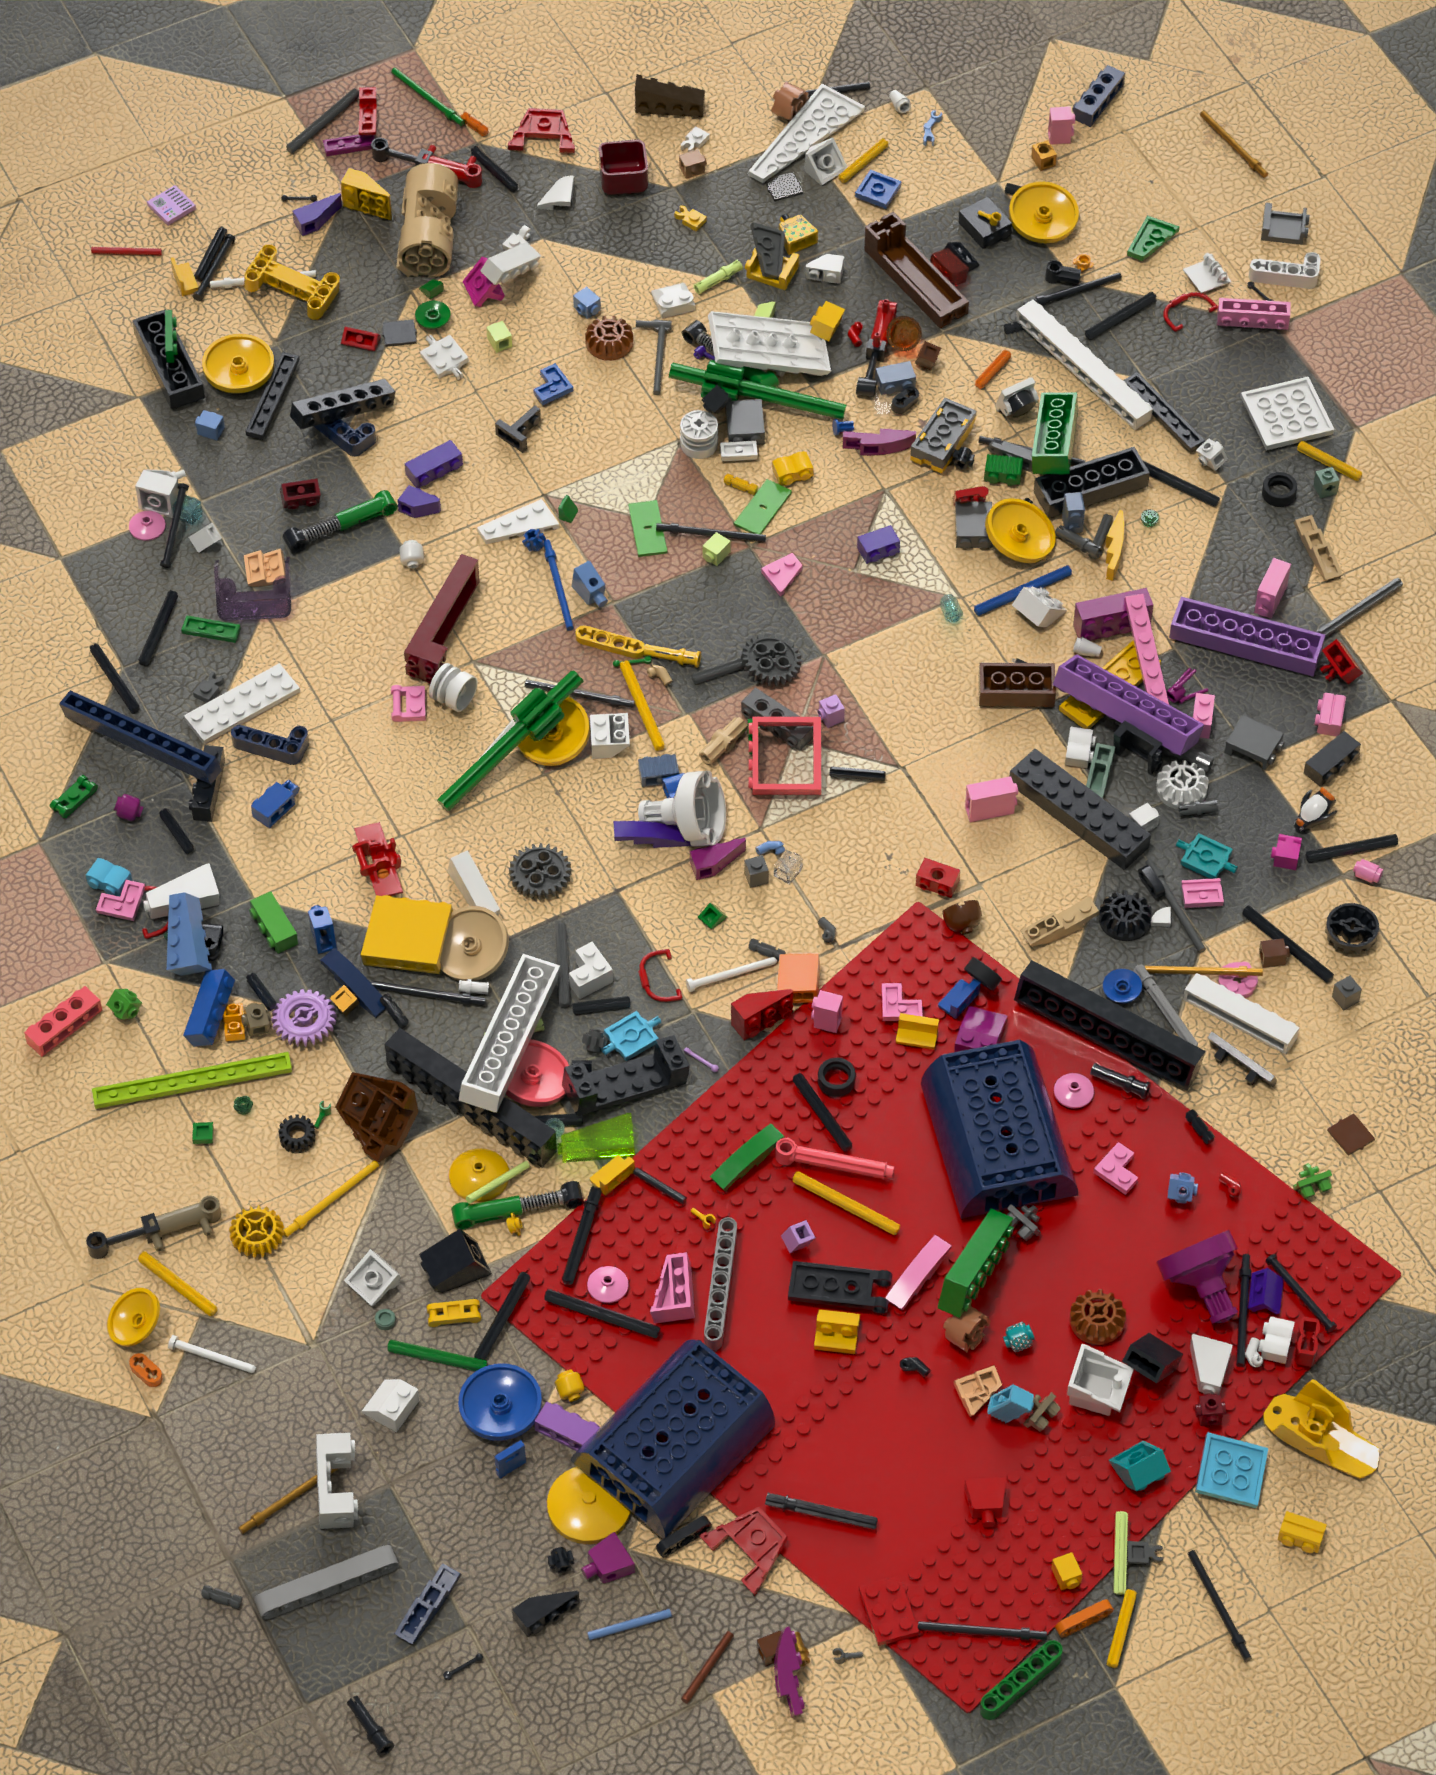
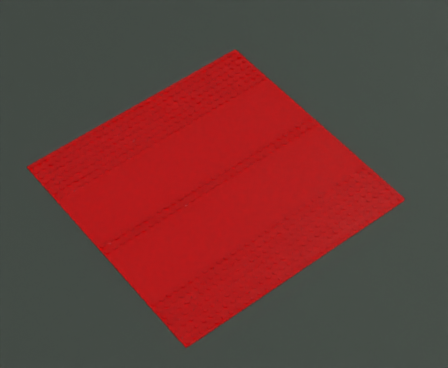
M921 902L914 903L819 989V992L822 990L843 996L842 1019L837 1033L814 1028V1019H811L812 1003H803L632 1157L635 1161V1168L638 1167L686 1196L687 1200L684 1204L632 1173L606 1196L601 1193L598 1203L599 1210L595 1213L572 1285L564 1284L562 1276L583 1214V1205H579L483 1291L481 1299L498 1313L520 1272L529 1274L530 1281L507 1321L565 1371L573 1370V1372H578L584 1387L615 1413L685 1341L695 1339L704 1343V1329L718 1226L723 1218H733L737 1223V1239L723 1344L718 1350L712 1351L764 1393L774 1413L775 1427L727 1475L710 1495L736 1517L760 1507L788 1537L780 1555L872 1633L873 1631L859 1592V1586L900 1575L917 1627L918 1621L1021 1629V1627L1034 1631H1047L1048 1635L1055 1628V1625L1063 1620L1114 1568L1115 1513L1123 1511L1128 1514L1127 1541L1140 1542L1197 1484L1207 1432L1240 1441L1263 1417L1273 1398L1286 1394L1399 1280L1401 1272L1204 1121L1209 1128L1208 1131H1211L1215 1136L1213 1142L1206 1144L1202 1140L1203 1137H1200L1192 1127V1122L1190 1123L1185 1117L1190 1109L1124 1058L1014 1001L1020 978L960 932L951 930L942 918ZM972 957H975L1002 978V981L994 991L980 984L978 996L955 1019L940 1009L938 1003L959 980L962 979L968 984L972 982L974 978L964 968ZM882 983H901L902 1000H922V1017L939 1019L935 1049L896 1043L899 1021H883ZM969 1006L1007 1015L1000 1043L1021 1040L1033 1048L1075 1178L1078 1195L1027 1205L1028 1208L1032 1206L1038 1208L1036 1215L1040 1218L1039 1221L1035 1222L1032 1219L1030 1221L1038 1227L1041 1233L1038 1237L1033 1235L1029 1240L1025 1241L1017 1233L1023 1227V1224L1019 1222L1014 1227L1011 1237L1007 1240L1010 1242L1007 1252L1002 1253L1000 1263L998 1265L995 1264L992 1275L987 1276L984 1287L979 1288L977 1298L975 1300L972 1299L971 1303L973 1308L990 1319V1325H985L982 1332L985 1336L974 1350L969 1348L968 1352H965L945 1338L946 1329L943 1328V1325L953 1315L937 1307L946 1275L987 1214L960 1218L921 1087V1079L926 1069L938 1057L954 1052L960 1026ZM839 1057L846 1059L855 1068L856 1080L854 1088L849 1094L842 1097L829 1096L822 1092L818 1085L819 1067L830 1058ZM1094 1063H1097L1127 1077L1133 1075L1137 1080L1145 1083L1150 1082L1151 1087L1147 1097L1142 1099L1138 1094L1125 1092L1121 1086L1090 1075ZM831 1070L826 1073L825 1079L830 1084L840 1085L848 1081V1075L841 1070ZM802 1073L852 1142L850 1150L845 1152L838 1145L793 1082L794 1075ZM1076 1073L1088 1078L1094 1088L1092 1100L1081 1108H1068L1060 1104L1054 1095V1086L1060 1077ZM770 1123L785 1138L792 1139L797 1146L884 1163L887 1162V1165L894 1166L893 1178L885 1177L883 1180L882 1178L795 1161L789 1165H782L776 1160L775 1148L758 1166L755 1164L742 1179L739 1177L726 1191L710 1176L735 1151ZM1008 1130L1001 1132L1003 1136H1010L1012 1134ZM1118 1142L1134 1152L1133 1159L1124 1168L1139 1177L1138 1182L1126 1195L1094 1173V1168ZM1009 1147L1006 1149V1151L1009 1153L1017 1152V1150L1013 1147ZM799 1171L900 1224L899 1232L893 1235L794 1183L793 1176ZM1223 1171L1240 1181L1241 1194L1238 1197H1231L1228 1193L1227 1185L1219 1180ZM1188 1173L1191 1177H1195L1194 1183L1198 1184L1197 1195H1192V1202L1178 1203L1175 1199L1167 1198L1170 1174ZM1017 1207L1016 1209L1024 1215L1025 1213L1021 1210L1022 1207ZM695 1208L704 1215H714L716 1218L715 1224L707 1220L711 1226L709 1229L704 1228L703 1221L694 1215L691 1209ZM1007 1209V1210L998 1211V1212H1001V1213H1003V1214H1005V1215H1007V1214L1009 1213L1008 1209ZM807 1220L815 1239L807 1247L789 1253L781 1235L790 1226ZM1230 1230L1238 1249L1233 1251L1234 1256L1223 1272L1222 1277L1227 1286L1225 1290L1238 1313L1225 1323L1212 1324L1209 1319L1211 1315L1204 1299L1200 1298L1197 1289L1193 1286L1173 1283L1170 1279L1164 1281L1156 1262L1205 1239ZM934 1235L952 1246L930 1280H926L918 1294H914L904 1310H901L891 1302H889L887 1313L878 1314L868 1309L788 1300L793 1261L890 1271L893 1274L891 1286L881 1287L873 1283L871 1297L885 1298L907 1267ZM687 1252L692 1271L695 1318L654 1323L650 1310L654 1304L655 1293L661 1281L660 1276L666 1256ZM1243 1254L1250 1255V1269L1252 1273L1269 1268L1279 1275L1271 1265L1265 1262L1270 1255L1275 1254L1280 1264L1329 1320L1337 1324V1327L1332 1332L1327 1333L1325 1331L1326 1327L1319 1321L1318 1349L1312 1367L1297 1365L1295 1362L1297 1334L1303 1317L1318 1318L1284 1279L1279 1314L1275 1315L1267 1308L1255 1312L1250 1309L1247 1310L1245 1352L1252 1337L1265 1340L1266 1335L1262 1334L1265 1322L1269 1323L1270 1317L1293 1321L1295 1323L1286 1364L1263 1359V1363L1259 1367H1253L1245 1357V1366L1238 1367L1236 1365L1241 1286L1239 1269L1242 1268ZM611 1266L620 1269L626 1275L628 1290L622 1299L614 1303H601L590 1295L587 1287L588 1279L598 1268ZM1251 1279L1249 1280L1248 1305H1249ZM605 1280L604 1282L610 1283L611 1280ZM718 1282L717 1284L723 1285V1284H725V1283H723V1282ZM849 1286L848 1290L854 1291L855 1287ZM547 1289H551L659 1326L660 1334L658 1338H653L545 1301V1293ZM1098 1289H1103V1293L1109 1294L1112 1292L1115 1299H1120L1123 1302V1308L1126 1309L1125 1327L1116 1340L1103 1345H1094L1081 1340L1073 1332L1070 1326L1072 1303H1075L1077 1296L1085 1295L1087 1290L1095 1293ZM1095 1299L1091 1300L1093 1304L1096 1302L1102 1303L1104 1300ZM1088 1304L1084 1308L1086 1317L1089 1315L1090 1310ZM819 1309L860 1314L855 1354L814 1349ZM1113 1309L1110 1310L1109 1318L1113 1315ZM713 1318L712 1320L718 1321V1320H720V1319H719V1318ZM1019 1322H1024L1026 1325L1029 1324L1035 1337L1032 1346L1019 1352H1014L1011 1347L1007 1348L1003 1339L1006 1336V1328ZM1147 1333H1151L1183 1353L1176 1370L1158 1383L1153 1382L1133 1369L1120 1412L1112 1409L1110 1416L1069 1404L1070 1396L1067 1395L1068 1384L1081 1344L1090 1346L1103 1352L1104 1355L1123 1363L1122 1360L1130 1344ZM1192 1334L1233 1345L1220 1390L1221 1402H1225L1226 1414L1222 1417L1221 1425L1200 1426L1199 1417H1196L1195 1404H1198L1199 1396L1205 1394L1198 1391L1190 1350ZM711 1336V1337H709V1338H711V1339H716L717 1337H716V1336ZM917 1357L931 1369V1372L928 1376L923 1377L918 1371H904L899 1365L900 1361L904 1358ZM995 1366L1002 1385L994 1394L1014 1384L1032 1393L1034 1397L1038 1394L1041 1397L1039 1403H1041L1052 1392L1056 1396L1054 1401L1061 1409L1052 1418L1045 1411L1041 1414L1049 1421L1042 1431H1038L1032 1425L1027 1428L1023 1424L1033 1410L1007 1423L1001 1419L998 1420V1418L991 1416V1414L988 1415L990 1398L973 1416H969L953 1382L982 1369ZM701 1392L698 1394V1397L701 1400H707L709 1395ZM691 1406L684 1409L687 1414L696 1412ZM658 1435L656 1437L660 1443H665L668 1440L665 1435ZM1144 1440L1163 1450L1171 1472L1167 1473L1163 1479L1151 1482L1145 1489L1135 1491L1125 1485L1110 1464L1109 1459ZM1005 1477L1002 1517L994 1518L995 1525L993 1527H983L982 1518H972L964 1489L965 1479ZM768 1493L785 1497L789 1495V1498L877 1517L876 1529H869L790 1510L784 1512L781 1508L765 1505L766 1496ZM1073 1553L1082 1572L1081 1584L1073 1589L1061 1590L1051 1569L1052 1560ZM919 1630L918 1636L886 1645L965 1713L969 1714L981 1703L982 1697L1009 1675L1042 1640L1029 1639V1641H1023L1021 1638Z

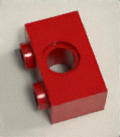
M924 857L916 874L915 886L922 890L935 892L940 896L952 898L960 881L961 870Z

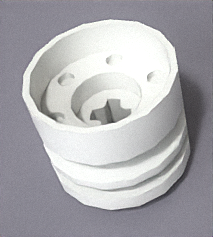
M703 410L691 411L685 414L680 423V446L682 451L691 458H708L715 453L718 447L717 419L713 414Z
M445 663L438 669L431 681L429 697L441 704L445 703L447 707L457 712H461L469 705L475 695L478 684L477 678L465 671L461 672L459 668L454 667L450 663Z

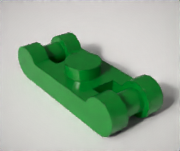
M81 775L76 783L58 799L52 800L49 807L53 811H58L59 815L63 818H67L97 791L98 785L88 781L85 775Z

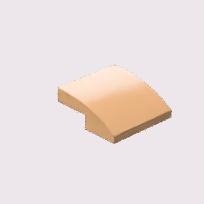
M281 549L265 554L259 550L244 555L248 586H268L287 582L284 555Z

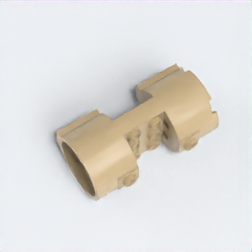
M425 163L417 165L406 176L402 215L405 217V221L401 228L396 268L407 277L411 275L418 277L419 274L429 275L428 278H434L445 274L450 268L454 238L450 220L456 212L458 178L451 169L440 164Z

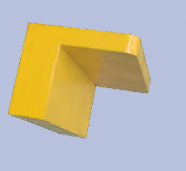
M174 257L170 258L172 272L181 295L186 296L196 292L199 288L189 262L177 265Z
M900 1013L896 1043L935 1049L939 1019Z
M617 1155L592 1175L590 1182L595 1187L601 1188L602 1193L606 1196L633 1173L635 1161L631 1157H627L624 1160L621 1156Z

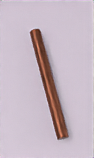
M727 1631L682 1696L681 1700L684 1703H689L734 1637L731 1632Z

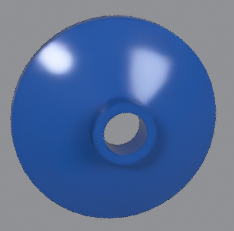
M1116 969L1108 973L1104 978L1103 991L1113 1002L1129 1003L1140 995L1142 981L1131 970Z

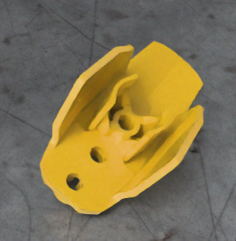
M1312 1379L1296 1397L1286 1394L1274 1397L1263 1414L1264 1425L1282 1441L1301 1452L1358 1479L1367 1477L1376 1471L1379 1461V1448L1353 1430L1351 1411L1341 1399L1316 1380Z

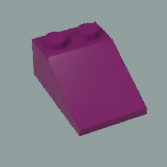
M969 1006L957 1035L954 1052L999 1044L1007 1015Z

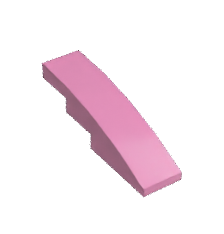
M934 1235L907 1267L885 1298L901 1310H904L914 1294H918L926 1280H930L952 1246Z

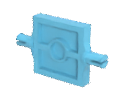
M635 1011L604 1029V1034L609 1039L610 1044L601 1048L604 1055H607L616 1050L625 1061L630 1060L655 1045L656 1040L659 1038L652 1028L661 1024V1019L659 1016H656L647 1021Z

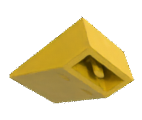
M349 168L341 181L343 206L391 220L390 194L365 172Z

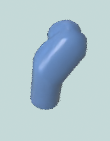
M767 841L755 847L759 856L773 849L777 855L785 852L784 844L781 841Z

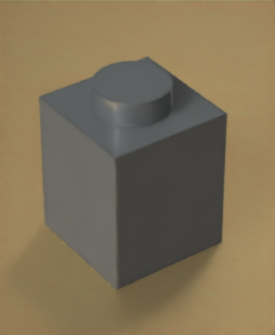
M763 855L744 860V874L750 888L769 883V870Z
M1350 975L1334 984L1332 998L1344 1011L1360 1001L1362 989Z

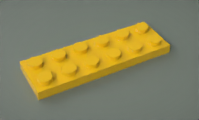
M1134 641L1130 642L1102 667L1136 687L1143 682ZM1072 695L1059 705L1060 712L1084 729H1090L1106 715L1099 710L1092 709L1090 705L1083 701L1076 700Z

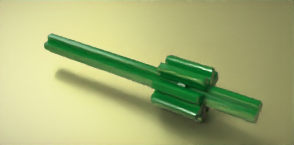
M715 360L708 362L706 370L672 363L668 378L702 386V398L716 385H719L733 398L731 401H738L739 395L840 420L844 419L847 407L846 404L743 380V367L715 363Z
M571 670L547 694L540 688L533 689L510 712L516 724L437 799V802L446 811H450L528 735L534 741H541L564 719L565 715L559 705L584 682L578 673Z

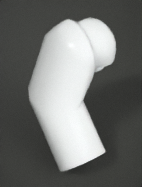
M1252 1337L1246 1349L1245 1357L1251 1366L1259 1367L1263 1363V1357L1257 1352L1260 1340Z

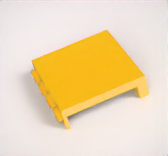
M376 895L361 951L363 965L439 974L441 969L439 960L451 912H453L452 904L429 902L428 900H411L406 897L394 898L388 895Z

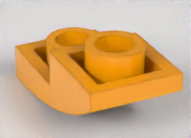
M243 1003L226 1005L223 1014L226 1041L245 1040V1026H243L241 1015L244 1014Z

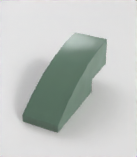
M1096 743L1086 786L1103 798L1115 754V746Z

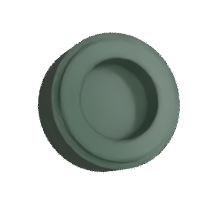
M381 1309L376 1313L375 1324L379 1329L389 1330L394 1327L396 1319L393 1311Z

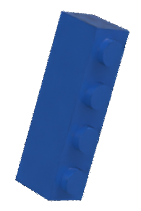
M225 969L205 972L183 1034L193 1047L213 1045L235 982V979Z

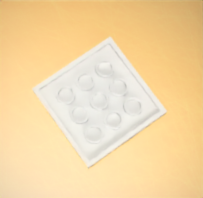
M1309 377L1241 392V399L1266 450L1334 434L1335 429Z

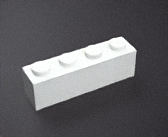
M525 242L488 258L480 271L494 285L501 282L505 283L510 278L514 279L520 274L523 275L529 270H534L539 264L538 261L541 255L528 242Z

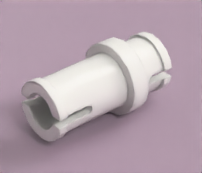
M471 979L459 981V992L488 995L489 982H474Z

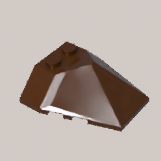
M355 1072L351 1073L335 1106L346 1125L350 1126L354 1132L353 1136L355 1139H358L362 1144L364 1153L377 1162H381L402 1147L419 1112L415 1091L402 1082Z

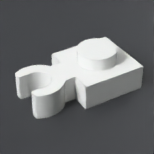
M695 127L685 136V141L681 143V150L683 151L685 148H688V152L694 150V147L700 149L710 139V134Z

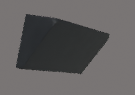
M948 242L943 250V254L961 274L967 273L980 265L961 242Z

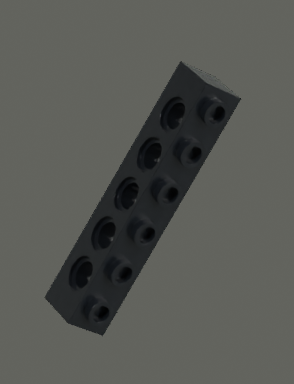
M381 379L292 402L290 417L300 429H305L393 406L396 391L386 379Z

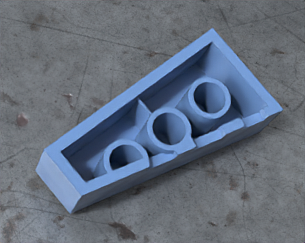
M186 892L169 895L166 970L180 976L212 970L207 957L209 956V950L204 940L206 933L202 929L201 922L203 917L200 900L198 897Z

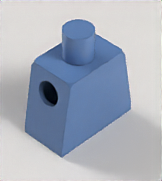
M590 560L574 568L572 588L587 605L595 602L598 607L604 606L608 602L604 596L605 583Z

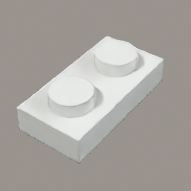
M756 441L720 443L721 461L758 459Z

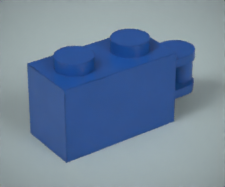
M290 780L285 781L282 785L276 782L268 787L259 799L257 798L253 801L251 805L252 817L270 829L295 805L294 797L298 794L300 787Z

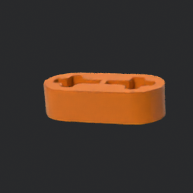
M137 1353L132 1355L129 1360L131 1371L149 1387L160 1385L163 1380L160 1368L144 1354ZM135 1362H142L144 1368H142L140 1365L136 1366ZM148 1372H149L150 1374H152L153 1376L156 1375L157 1378H156V1379H154L153 1377H152V1378H149Z

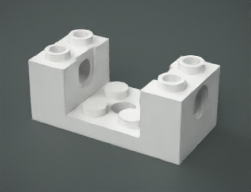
M350 1433L316 1434L319 1528L353 1527L354 1520H358V1500H353V1492L332 1493L330 1474L331 1469L351 1468V1461L355 1460V1440L350 1439Z

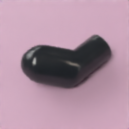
M917 1357L904 1358L899 1364L902 1370L918 1371L923 1377L928 1376L931 1372V1369Z

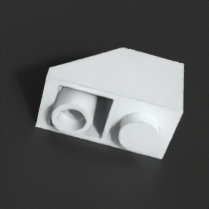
M825 254L806 264V279L840 284L844 270V256Z

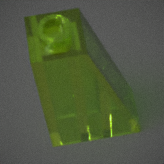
M626 1113L561 1135V1143H557L558 1155H562L563 1163L613 1159L617 1155L622 1158H632L635 1156L632 1114Z

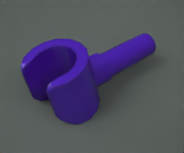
M702 345L694 350L695 353L693 355L697 359L704 356L715 360V356L709 354Z

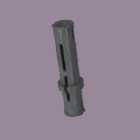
M1061 525L1059 528H1056L1055 535L1080 548V551L1090 553L1096 558H1100L1103 555L1104 548L1094 544L1091 539L1083 538Z

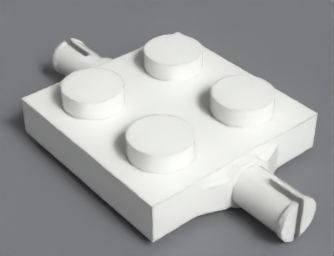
M432 335L427 336L426 341L430 346L420 351V355L436 376L440 379L447 374L453 373L458 380L462 379L464 375L459 369L469 362V358L452 336L448 335L439 341H436Z

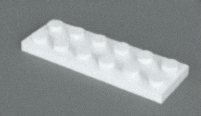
M279 663L184 715V720L205 745L231 731L234 726L242 725L300 693V687Z

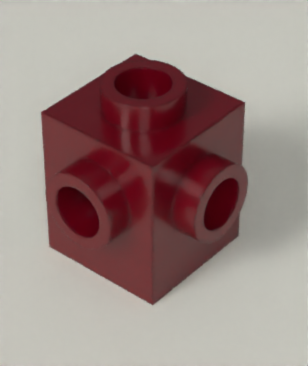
M1209 1393L1199 1396L1198 1404H1195L1196 1417H1199L1200 1426L1221 1425L1222 1417L1226 1414L1225 1402H1221L1220 1394L1214 1395Z

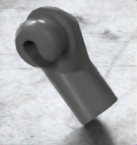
M822 917L818 921V925L824 929L822 939L826 943H830L835 939L836 927L825 917Z

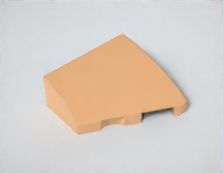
M995 1366L982 1369L953 1382L969 1416H973L1002 1385Z

